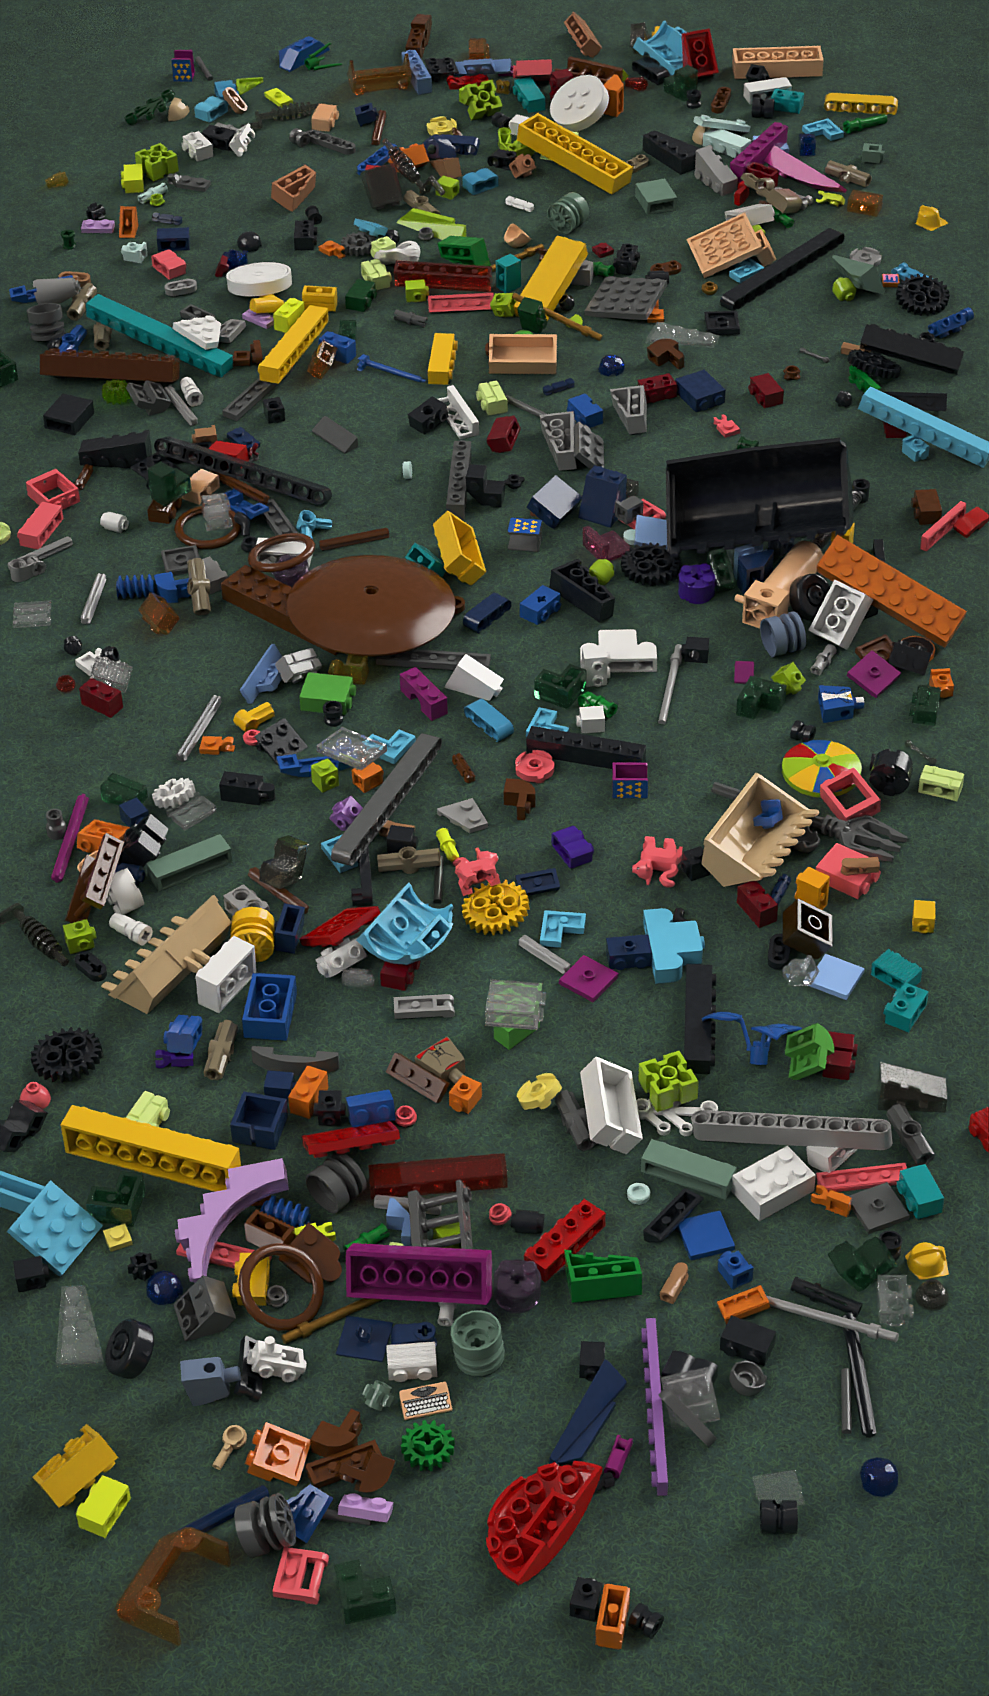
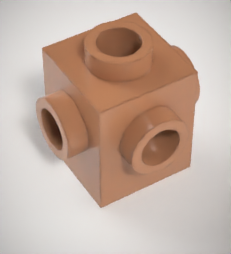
M523 154L518 155L509 164L515 178L520 176L525 178L531 175V171L536 168L530 154L525 156Z

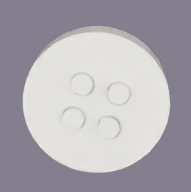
M582 75L566 82L554 95L550 105L551 116L557 124L569 131L576 132L593 125L605 112L609 102L608 91L601 80L595 76Z
M262 262L247 264L232 269L226 275L228 291L240 296L274 294L292 285L291 269L289 266L281 263Z

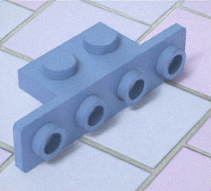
M477 59L455 62L459 74L454 75L510 73L511 59Z
M275 644L269 646L240 689L242 696L248 704H252L259 693L272 692L277 689L282 679L281 673L278 672L275 663L282 655Z

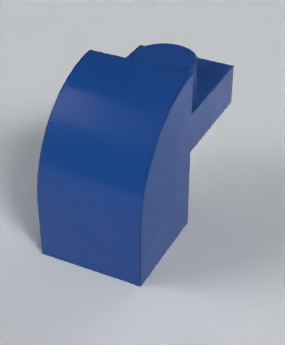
M172 572L154 575L158 597L168 603H178V598L191 596L187 590L189 578L174 581Z

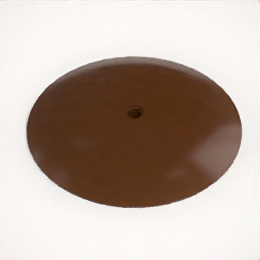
M359 555L332 560L304 574L290 590L287 599V612L296 630L305 638L321 647L350 655L384 656L416 649L437 638L445 631L453 619L455 598L446 581L437 573L421 564L392 556Z

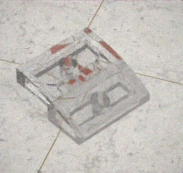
M52 601L14 603L13 628L51 625Z
M709 1367L661 1377L663 1389L667 1386L702 1423L720 1420ZM667 1405L672 1429L688 1427Z

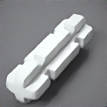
M511 196L506 198V205H513V207L525 209L528 212L534 210L533 203H527V201Z

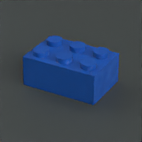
M253 973L242 1018L244 1038L287 1041L297 996L296 977L294 975Z

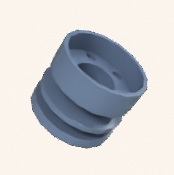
M793 611L782 614L780 617L773 616L762 619L760 624L761 639L771 657L786 654L787 650L791 653L805 648L806 634L798 613Z

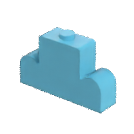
M668 909L643 910V926L645 935H649L652 951L651 965L655 984L678 981L682 977V966L702 963V952L705 948L704 937L699 934L696 921L673 922V914Z

